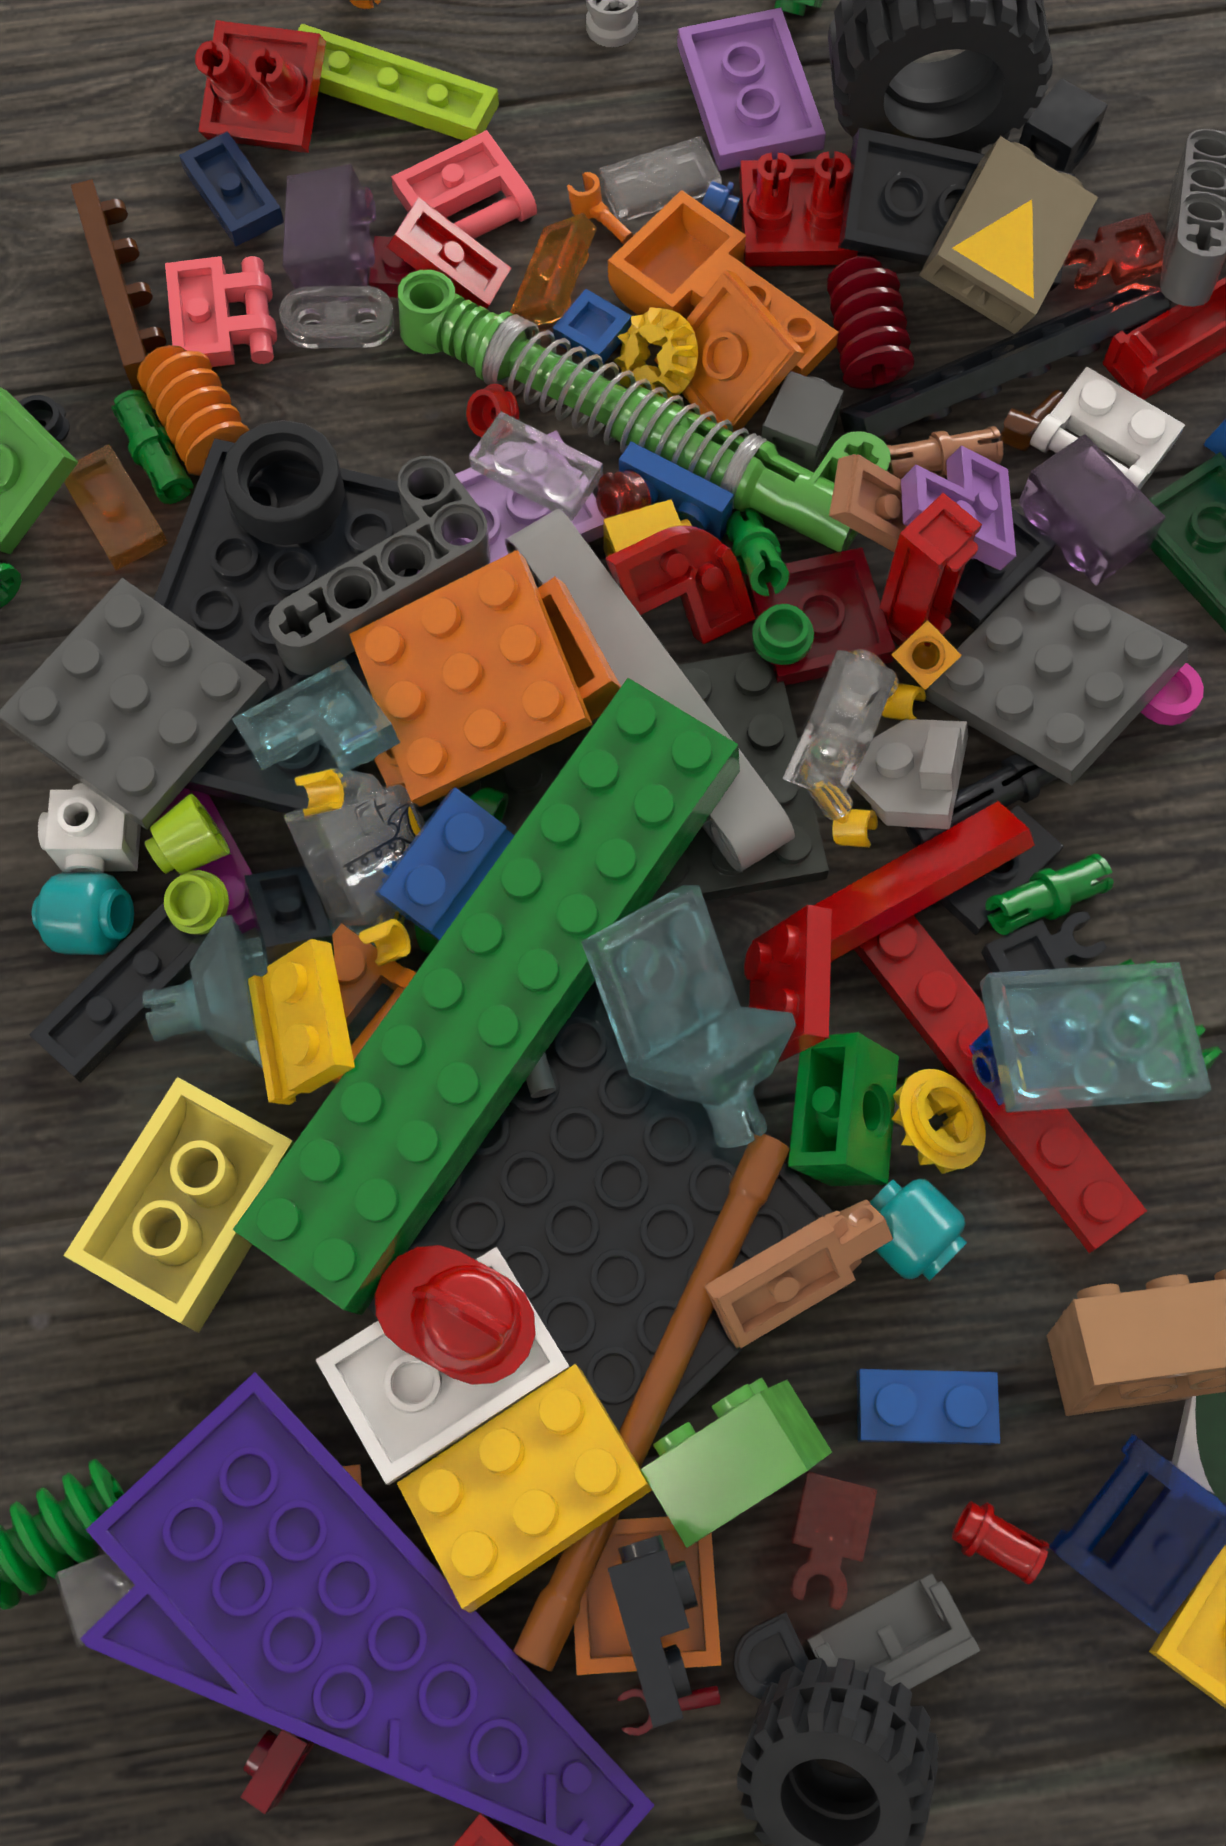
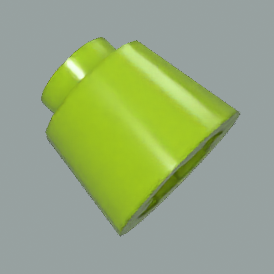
M189 794L150 827L153 837L145 841L146 848L151 857L165 874L175 869L179 874L183 875L231 854L228 844L216 823L193 794Z

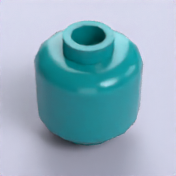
M62 872L51 876L41 888L39 896L36 897L32 906V921L35 928L39 931L42 941L54 952L69 955H104L115 950L123 938L127 937L134 922V906L129 893L111 875L101 872Z
M893 1179L870 1201V1204L885 1218L893 1240L875 1251L904 1279H914L923 1274L930 1281L968 1243L960 1236L965 1228V1217L926 1179L913 1180L904 1188Z

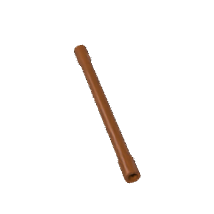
M759 1132L752 1134L729 1184L727 1199L620 1427L619 1433L640 1468L644 1463L714 1309L704 1285L732 1270L759 1209L766 1203L790 1151L787 1145L769 1135ZM621 1512L563 1551L549 1583L541 1590L513 1652L516 1655L547 1671H553L579 1614L581 1598Z

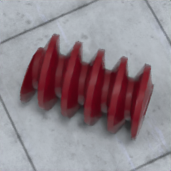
M857 256L845 260L832 270L826 284L827 292L830 296V310L834 316L833 328L839 332L836 344L840 353L839 364L844 374L843 382L846 385L856 389H872L904 377L912 370L915 362L911 350H909L911 339L905 330L907 318L902 311L904 301L900 292H898L900 280L895 272L883 268L881 262L873 257Z

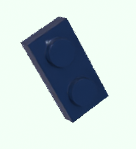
M228 131L179 155L185 173L235 246L284 223L281 207Z

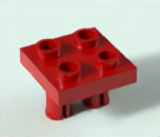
M216 20L213 41L202 43L195 55V63L198 70L207 76L198 132L210 140L228 131L235 143L309 153L326 41L320 33Z
M835 151L834 158L829 159V152H823L816 159H791L784 153H777V160H772V153H766L759 160H741L739 178L742 232L746 235L745 266L839 265L845 260L857 257L858 251L838 247L847 180L851 169L850 158L846 154Z

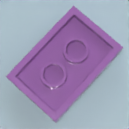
M781 8L678 28L677 46L719 171L740 167L741 160H759L766 153H772V160L777 159V153L793 156L824 149L826 133Z

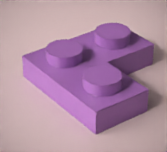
M960 446L946 460L947 479L915 465L901 479L904 525L908 526L935 499L944 493L982 524L980 531L974 538V542L978 544V551L971 559H977L998 570H1002L1016 557L1007 468L963 446Z

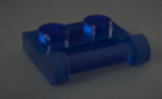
M1133 1433L1121 1449L1126 1455L1072 1529L1069 1532L1062 1529L1049 1547L1072 1568L1160 1634L1226 1545V1503ZM1151 1474L1164 1484L1165 1487L1107 1564L1092 1551L1147 1476Z

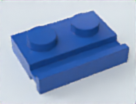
M455 787L449 791L374 894L423 931L430 933L440 940L515 835L508 831L504 824Z

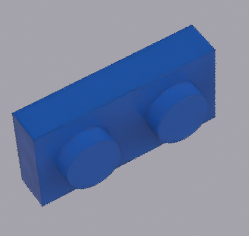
M632 441L619 458V490L624 492L629 500L643 508L672 499L680 521L688 519L693 527L703 529L721 541L726 533V523L732 515L733 493Z
M859 1369L857 1371L858 1442L1000 1444L997 1372Z

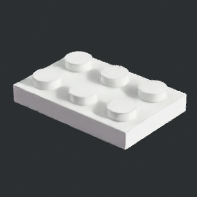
M497 1247L476 1259L478 1262L509 1278L523 1291ZM530 1301L529 1303L535 1316L536 1335L529 1356L513 1374L496 1383L471 1385L450 1378L401 1350L385 1336L379 1321L316 1359L317 1364L385 1484L390 1485L569 1368L568 1363Z

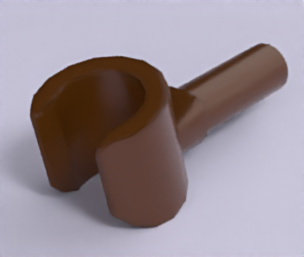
M1054 390L1031 411L1030 415L1011 408L1004 421V428L998 441H1002L1004 444L1015 449L1027 451L1031 446V438L1046 415L1053 411L1064 394L1060 390Z

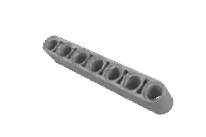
M556 509L505 539L508 554L518 550L526 559L537 587H540L554 576L567 586L621 686L627 678H630L732 740L564 512ZM739 749L740 772L702 827L728 863L741 873L793 840L795 833L786 812Z

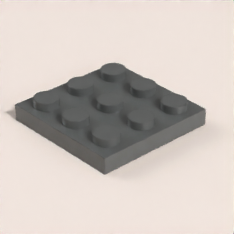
M1037 566L958 647L957 651L962 656L925 690V700L959 720L967 721L969 726L1072 786L1188 661V645Z
M121 578L0 709V721L9 730L148 830L269 692L270 687L267 679L127 580Z

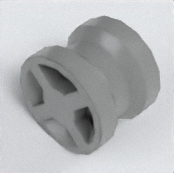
M586 0V7L588 9L586 14V31L590 39L605 47H619L634 39L638 31V13L636 12L638 0Z

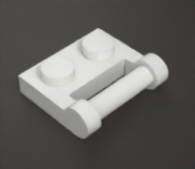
M1086 367L1053 411L1046 415L1031 438L1030 444L1044 453L1050 449L1115 488L1116 490L1113 495L1129 504L1178 440L1185 424L1096 371ZM1064 429H1069L1070 431L1074 432L1075 434L1094 444L1098 448L1102 449L1103 451L1107 452L1108 454L1127 464L1128 466H1130V468L1128 469L1127 467L1123 466L1122 464L1118 463L1117 461L1098 451L1094 447L1090 446L1089 444L1085 443L1084 441L1080 440L1079 438L1075 437L1074 435L1070 434Z

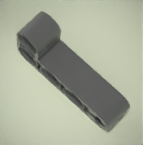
M1199 129L1189 134L1170 189L1160 288L1165 297L1172 302L1193 307L1204 305L1210 300L1226 258V132L1215 129Z
M419 456L409 460L402 466L398 474V490L403 516L407 524L406 528L284 598L273 608L269 616V628L281 661L291 672L299 675H312L326 669L355 651L350 633L490 563V544L485 515L450 467L441 459L433 456ZM424 494L438 495L435 498L429 500H422L418 498ZM458 538L473 540L465 545L450 544ZM415 568L421 570L418 574L411 577L397 575L405 569ZM356 599L368 601L364 606L357 609L344 607L348 602ZM326 617H330L332 623H328Z

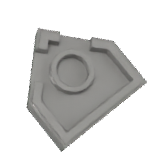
M905 719L835 760L836 774L850 789H856L871 804L872 810L875 811L876 815L887 826L950 829L968 740L967 721Z

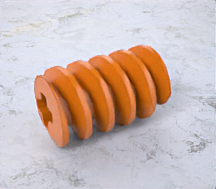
M167 345L153 350L139 366L137 374L139 384L142 390L146 392L152 408L156 410L160 423L165 427L171 443L175 445L177 453L185 463L189 474L201 476L214 439L235 443L242 434L249 431L248 427L241 423L239 411L231 405L232 402L228 392L221 387L222 384L218 374L212 371L210 360L203 353L187 351L181 346Z

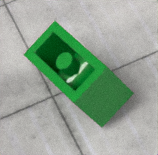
M859 1032L829 1035L828 1039L800 1052L788 1167L829 1186L888 1184L893 1121L891 1118L894 1116L895 1108L893 1094L896 1092L898 1055Z

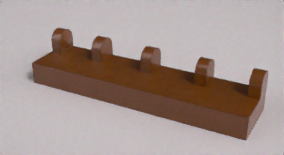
M93 179L71 184L125 372L132 389L144 392L137 379L138 368L147 356V353L166 345V338L163 330L159 327L140 330L133 308L149 304L153 299L150 286L145 282L126 285L120 264L136 260L140 252L137 242L132 238L113 241L109 225L126 220L128 213L125 203L120 199L101 202Z

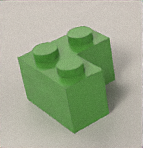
M763 1378L756 1380L750 1385L745 1384L711 1406L718 1417L716 1421L697 1433L690 1422H687L653 1444L660 1457L640 1470L686 1548L796 1479L832 1453L788 1380L769 1388Z

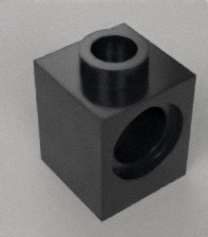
M1061 78L1041 101L1039 106L1035 108L1030 119L1024 124L1019 143L1028 147L1034 153L1035 158L1054 170L1071 173L1094 146L1108 105Z

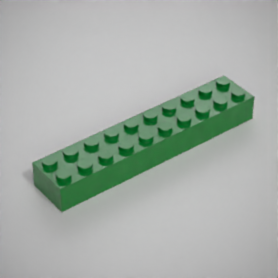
M627 678L354 1059L355 1068L344 1073L235 1225L233 1231L344 1311L363 1315L375 1297L383 1272L398 1256L406 1253L739 774L738 744L630 678Z

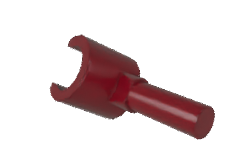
M641 1685L626 1690L619 1696L617 1701L627 1700L631 1697H640L645 1701ZM717 1685L691 1690L692 1695L678 1699L681 1711L720 1705V1694ZM650 1715L646 1723L625 1725L622 1727V1730L629 1735L636 1736L647 1733L653 1728Z

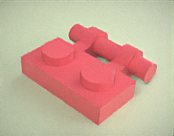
M221 256L165 263L172 345L181 346L187 351L203 353L209 358L212 367L234 365L233 345L240 344L250 346L253 362L257 364L271 362L274 359L273 345L277 341V329L274 318L269 316L268 303L273 296L270 277L264 272V262L262 259L255 256L244 258L241 262L242 272L226 274ZM229 303H244L246 315L230 317Z

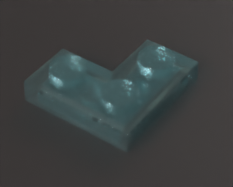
M344 659L232 718L240 736L262 770L279 761L293 757L301 749L320 740L341 773L344 774L360 764L372 761L382 752L400 743L391 722Z

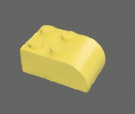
M177 1077L63 1256L199 1333L252 1246L249 1241L233 1231V1228L291 1149L294 1142Z

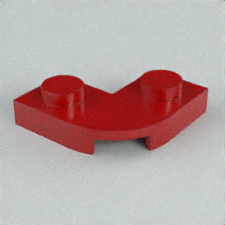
M693 526L666 528L605 558L612 578L640 615L681 596L693 636L702 644H706L755 619L740 566L734 553L718 538L703 529Z

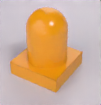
M928 620L891 654L924 690L962 656ZM925 642L930 643L931 646H930V647H926V646H924V643H925Z

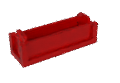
M1226 277L1216 282L1210 300L1204 305L1193 307L1178 304L1128 334L1121 331L1113 336L1102 364L1124 389L1145 400L1226 352Z
M944 493L935 499L899 535L880 604L892 640L899 646L927 620L942 635L950 629L951 621L948 619L951 614L950 607L965 564L978 551V544L974 542V538L980 531L982 524ZM925 642L924 646L930 647L931 644Z

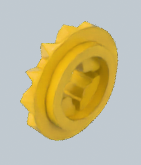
M650 307L649 311L643 315L631 316L632 325L628 331L618 335L622 342L621 353L613 361L621 368V373L630 370L634 374L635 382L646 378L651 384V390L663 387L666 389L668 398L680 395L694 376L698 361L697 339L690 323L681 314L669 309ZM649 343L662 346V350L657 354L658 367L646 365L645 363L651 355L648 348ZM624 376L620 379V384L629 388L631 380L628 376Z
M936 1069L920 1070L907 1077L904 1085L893 1094V1098L899 1108L891 1120L904 1127L906 1132L901 1145L915 1146L918 1150L919 1164H935L942 1174L957 1169H964L972 1165L983 1151L986 1129L982 1112L971 1092L952 1075ZM946 1113L948 1118L943 1121L944 1125L935 1131L931 1127L929 1119L935 1114L940 1116Z

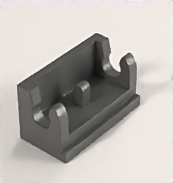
M931 1573L806 1639L815 1659L823 1658L828 1667H836L838 1658L855 1660V1669L868 1673L872 1665L886 1672L884 1679L886 1683L893 1687L901 1682L908 1689L980 1651L942 1581L937 1583L934 1575Z

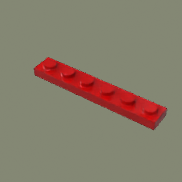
M914 915L854 948L855 952L948 1072L971 1092L979 1105L983 1117L1089 1253L1147 1212L1142 1203Z

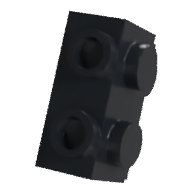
M661 1535L618 1548L622 1564L608 1568L653 1728L683 1719L678 1699L692 1695L679 1647L674 1644L663 1648L660 1637L690 1628L685 1610L698 1607L685 1560L670 1563Z

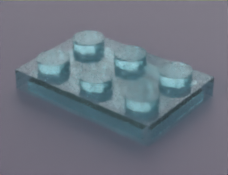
M1179 962L988 973L980 982L1006 1112L1199 1099L1211 1091Z

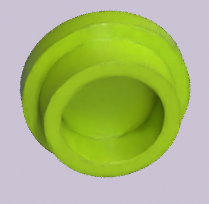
M192 870L180 875L169 884L164 895V908L172 924L180 931L194 935L206 934L216 929L224 920L229 905L228 892L223 882L214 874L202 870Z

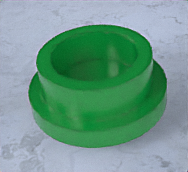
M777 604L764 611L756 619L752 631V642L757 653L765 660L779 665H788L803 659L809 653L814 639V629L809 618L801 609L790 604Z

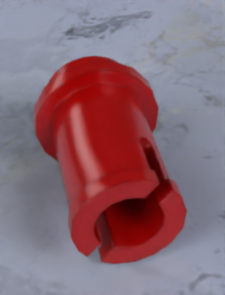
M970 1501L957 1520L952 1540L962 1545L961 1552L964 1555L970 1557L977 1553L1021 1578L1022 1582L1028 1585L1031 1584L1045 1563L1048 1555L1046 1550L1049 1548V1543L1043 1539L1035 1538L995 1515V1507L992 1504L986 1502L979 1506Z

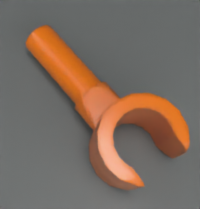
M584 172L582 177L585 192L576 191L571 185H567L572 213L580 219L595 218L618 240L625 244L632 238L633 233L603 203L600 181L596 174Z

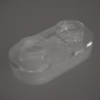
M371 286L301 287L287 294L279 308L280 320L285 336L290 342L302 348L375 347L387 341L395 329L394 311L389 296L382 290ZM310 322H317V323H318V324H316V325H306L307 323H310Z

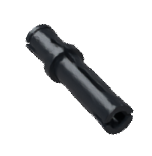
M1013 754L1002 761L1001 769L957 791L950 828L997 801L1005 807L1018 800L1027 803L1039 796L1040 788L1058 779V777L1026 758ZM905 827L915 847L948 830Z

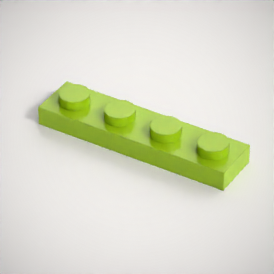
M301 24L297 30L320 33L326 41L319 92L463 141L484 132L499 106L498 89L305 24Z

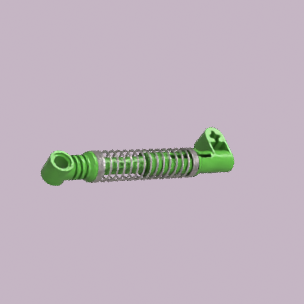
M418 270L409 273L401 280L398 286L400 335L404 344L413 351L423 354H435L443 351L465 364L468 363V365L475 369L476 376L486 384H501L504 388L508 387V391L512 392L514 396L521 393L524 389V402L527 405L535 402L541 395V412H548L557 403L556 418L559 421L568 417L574 409L572 414V427L574 429L581 427L590 417L588 423V435L590 437L597 435L606 425L604 432V442L606 445L617 440L620 442V450L623 453L632 441L733 493V509L735 508L741 512H744L746 508L753 509L836 552L846 551L858 534L857 531L829 516L838 459L852 454H859L885 471H888L891 461L890 450L885 442L876 435L867 432H850L842 435L833 444L817 470L812 472L778 455L776 446L767 441L766 438L762 439L756 433L749 435L748 430L745 428L733 432L732 423L727 419L717 424L716 416L712 411L700 416V409L696 403L684 407L681 396L676 395L668 398L666 389L663 387L651 390V384L646 378L635 382L634 374L630 370L619 373L618 366L614 362L603 365L602 358L598 354L587 357L586 350L583 347L579 346L571 349L570 342L567 339L562 338L555 341L554 334L551 331L546 330L539 333L538 326L535 323L517 314L514 315L508 311L499 315L494 312L490 313L486 308L464 299L455 293L452 281L443 273L434 270ZM532 329L535 331V334H536L533 338H532V336H533V331H532ZM542 336H548L551 339V344L547 348L540 346ZM558 344H564L567 347V352L563 356L556 354V346ZM575 352H580L583 355V361L579 364L572 362V354ZM591 360H596L599 364V369L595 373L588 370V363ZM607 368H612L615 372V378L611 381L603 377L604 371ZM624 376H628L631 380V386L628 389L619 385L620 379ZM514 380H517L521 384L513 391ZM530 388H533L537 392L529 399ZM546 396H549L553 399L545 407ZM565 404L568 408L561 415L562 405ZM581 412L584 415L577 423L578 413ZM597 420L600 423L593 431L594 422Z

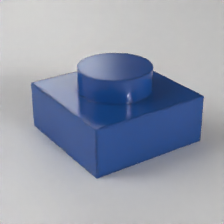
M585 289L553 326L555 341L565 338L570 342L571 349L581 346L586 350L587 357L598 354L604 364L622 343L618 335L626 333L632 325L631 315ZM558 344L563 348L567 349V347L564 344ZM580 352L573 353L583 359V355ZM591 360L589 362L591 365L599 369V364L596 360Z

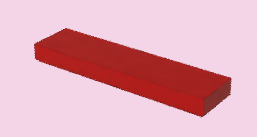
M997 801L813 905L832 909L831 962L1031 849L1035 844L1030 829Z

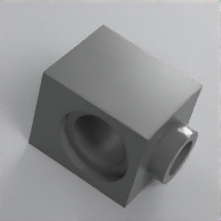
M790 371L763 424L762 439L766 438L767 441L773 443L776 446L778 455L815 472L837 426L844 390L831 386L823 379L806 377Z

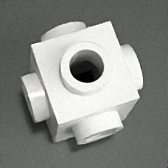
M83 783L74 785L72 790H50L48 812H42L39 817L38 838L41 848L49 854L62 872L104 873V871H137L141 825Z

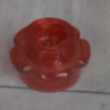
M631 470L618 471L614 475L611 472H607L600 478L596 504L600 514L605 519L651 505L649 488L644 479L636 472Z

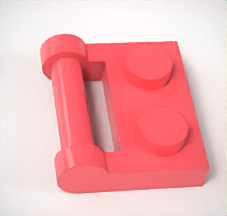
M487 130L391 176L393 191L407 212H409L419 197L446 218L502 191L506 198L453 223L473 239L516 218L523 222L537 214V205L530 189Z

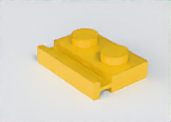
M314 939L308 940L267 966L268 973L265 975H253L248 978L268 1102L290 1105L296 1101V1095L311 1093L355 1068L331 943Z

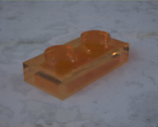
M584 213L543 228L510 313L517 314L538 326L559 320L569 309L572 291L580 271L588 261V250L597 229Z
M110 444L77 460L78 464L64 481V485L115 570L168 544L162 529Z

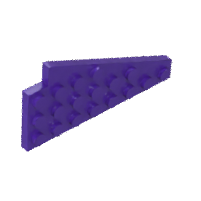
M256 1372L86 1529L91 1537L135 1585L80 1638L90 1649L557 1846H620L655 1806L476 1611L469 1613L461 1608L447 1579Z

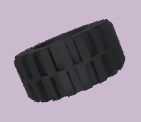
M840 0L834 11L835 18L829 26L828 44L834 105L842 128L852 137V140L858 129L864 128L981 154L982 148L990 144L993 145L1000 136L1007 140L1012 128L1020 129L1033 114V108H1037L1048 89V81L1052 76L1053 60L1043 0ZM954 49L965 50L941 61L929 63L913 62L934 52Z

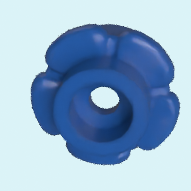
M712 181L706 191L702 205L733 226L741 204V198L732 195L735 187L733 182H729L727 186Z

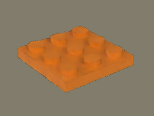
M518 550L349 634L410 800L420 807L447 795L455 787L459 789L593 725L527 561Z

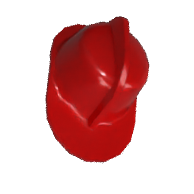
M441 1245L416 1247L398 1256L383 1272L375 1293L376 1317L385 1336L401 1350L450 1378L471 1385L496 1383L513 1374L529 1356L536 1331L534 1311L525 1292L506 1276L460 1251Z

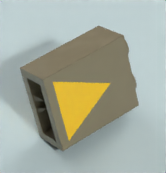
M1000 136L980 160L919 276L1013 334H1016L1037 314L1098 197L1083 188L1082 183L1074 176L1067 173H1059L1035 158L1034 153L1028 147L1020 143L1010 142Z

